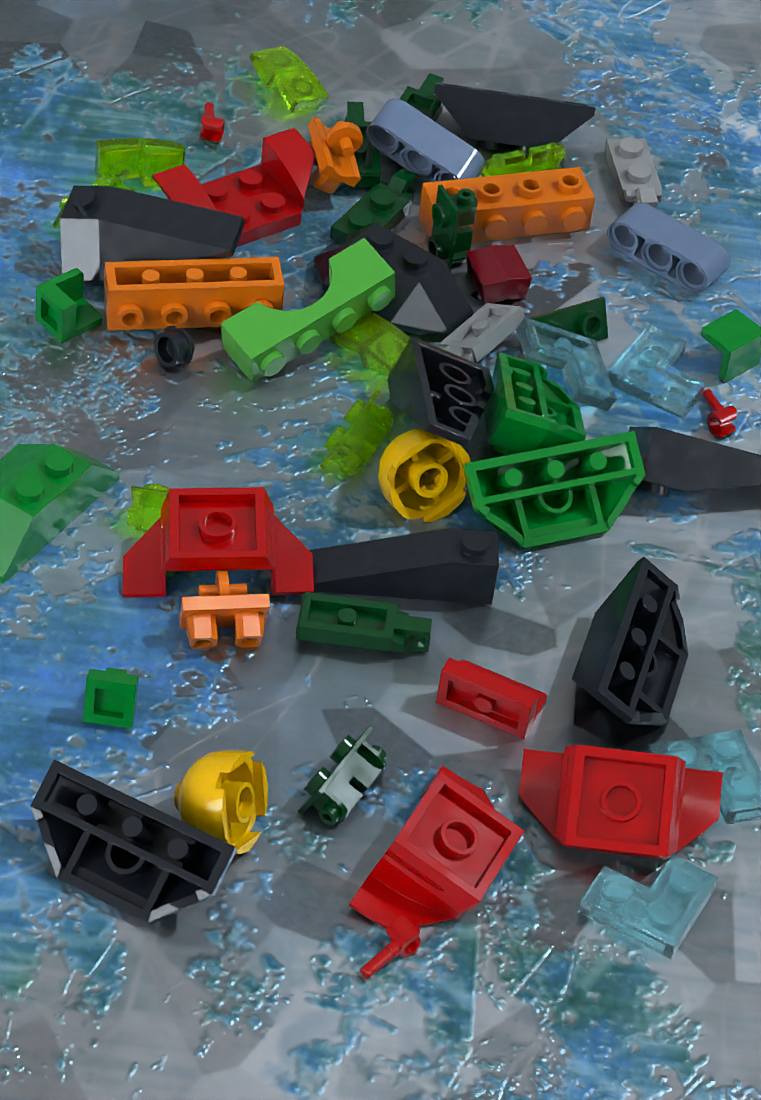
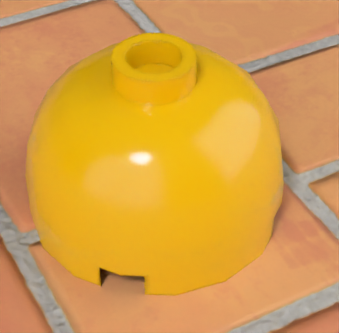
M424 429L409 430L392 440L386 446L380 458L378 481L381 492L391 506L404 518L411 520V518L418 519L423 517L422 521L424 522L437 521L449 515L463 502L467 493L463 490L466 485V478L462 465L471 461L469 454L460 444L427 432Z
M218 750L199 757L187 770L183 780L178 783L175 789L174 804L177 811H179L181 821L237 847L238 849L235 854H243L250 851L261 833L260 831L250 832L255 823L256 815L266 816L268 806L266 771L261 761H252L251 757L255 755L252 751Z

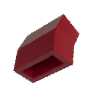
M490 245L466 252L467 272L484 305L506 299H526L533 278L515 245Z

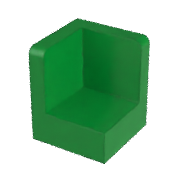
M74 268L36 286V320L61 343L102 324V314L83 298L84 273L78 268Z
M738 309L727 313L702 328L701 337L723 353L718 378L724 383L760 363L761 327Z

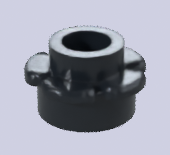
M169 326L163 333L157 335L154 342V350L157 359L165 367L177 365L180 368H184L185 364H189L193 358L195 345L192 337L183 328Z

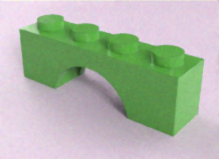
M365 238L329 258L330 286L323 297L314 304L299 310L282 311L256 302L221 323L223 349L252 383L265 376L275 375L289 361L301 354L305 355L313 352L322 341L337 332L343 333L349 330L357 320L372 311L382 310L395 298V272Z

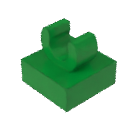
M107 667L106 671L89 669L86 678L83 722L132 729L135 720L139 676L127 674V670L110 667Z

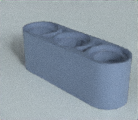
M389 99L366 129V136L371 145L407 170L417 174L425 182L479 177L485 168V160L479 151L401 99Z
M645 203L633 205L612 222L607 229L609 242L618 252L694 293L706 289L730 265L727 251L718 242Z

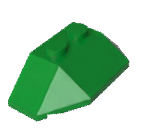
M501 352L498 353L492 376L495 390L484 412L488 443L492 444L496 451L505 455H512L584 441L586 433L580 407L560 385L547 378L548 372L541 364Z
M635 431L462 465L473 510L521 550L608 532L628 503L634 490L646 475Z
M17 444L0 459V582L4 584L117 482L119 480V472L83 452L56 444Z

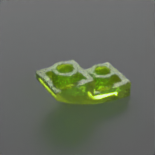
M281 46L250 54L249 59L266 89L277 87L291 112L323 106L329 98L327 91L313 71L286 47Z
M119 138L96 141L95 175L99 184L139 177L144 187L156 186V182L152 179L153 174L183 165L185 161V147L183 143L148 138Z
M370 312L357 320L349 330L343 333L337 332L329 337L333 344L358 352L363 367L389 376L410 337L389 321Z

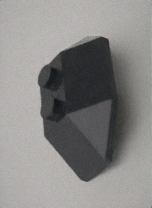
M436 82L434 93L467 138L476 139V147L499 150L500 143L516 145V153L539 156L540 149L549 150L595 116L596 110L595 105Z
M378 223L339 237L314 256L313 263L317 270V276L322 290L326 292L330 286L329 258L365 238L395 272V298L382 310L372 311L367 314L368 317L389 329L418 335L435 334L436 338L444 340L474 314L445 261Z
M645 557L635 563L595 612L572 680L625 723L661 726L668 721L689 654L684 621L677 605V601L680 600L678 585Z
M53 760L30 806L35 821L38 822L41 836L57 879L148 924L155 923L214 897L238 849L57 760Z

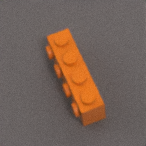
M580 167L426 182L422 186L419 217L428 238L432 235V206L436 203L438 185L441 184L449 195L457 194L461 189H470L475 193V197L478 199L475 223L468 225L473 230L472 242L589 230L595 196Z
M279 257L105 262L104 308L107 331L166 329L169 326H176L177 328L221 327L222 322L256 302L272 309L282 310L285 285Z

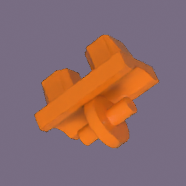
M313 117L308 124L311 137L308 144L316 155L314 165L317 166V169L311 175L313 186L329 194H333L342 183L355 187L361 179L354 152L363 143L360 128L354 123L338 121L332 128H328L322 123L321 119Z
M217 570L215 584L198 585V596L182 597L181 612H179V628L186 629L191 649H210L215 647L218 641L217 627H234L236 646L241 648L258 647L262 642L264 626H266L270 610L269 594H247L246 583L229 584L227 570Z

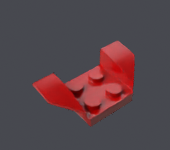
M291 128L263 138L261 164L203 184H200L185 164L153 174L152 179L164 192L168 200L243 217L246 223L237 247L301 224L305 195L316 155L302 135L295 128Z
M265 487L170 488L162 504L160 518L123 556V598L166 597V571L270 570L271 595L314 593L313 554L274 515V506Z
M575 744L567 746L564 749V753L524 749L518 797L558 844L561 843L564 848L667 860L719 821L723 772L685 768L686 761L678 756Z
M443 765L422 794V799L385 854L369 873L349 903L351 908L384 928H387L395 918L404 914H409L420 928L459 919L466 911H473L524 833L522 828L494 809L484 789L468 782Z

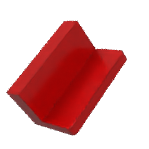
M449 658L441 669L436 703L525 740L546 705L547 694L469 661H457Z

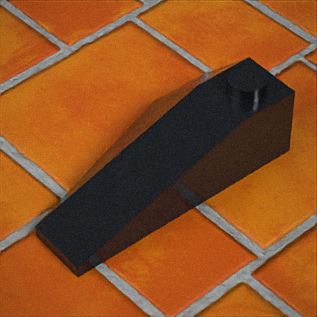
M73 186L60 217L62 274L78 268L84 273V286H104L105 262L220 259L232 257L246 222L241 216L113 186Z
M410 337L387 378L390 398L396 406L425 431L465 447L471 441L480 418L488 405L487 403L495 390L489 368L414 337Z
M629 427L628 432L635 431L646 474L641 481L643 482L642 491L668 497L670 490L694 491L761 485V455L659 427Z
M441 528L309 550L313 554L314 592L492 605L499 568L498 532Z

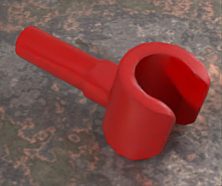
M207 102L204 105V115L201 118L202 129L199 139L221 143L225 130V119L216 118L214 116V104Z
M710 389L703 391L702 397L713 411L707 417V425L711 434L716 438H721L734 433L736 428L731 421L737 418V409L733 406L724 408Z
M409 914L395 918L386 928V933L392 942L387 944L383 950L360 968L361 974L366 979H369L399 954L403 957H409L419 951L421 946L420 928Z

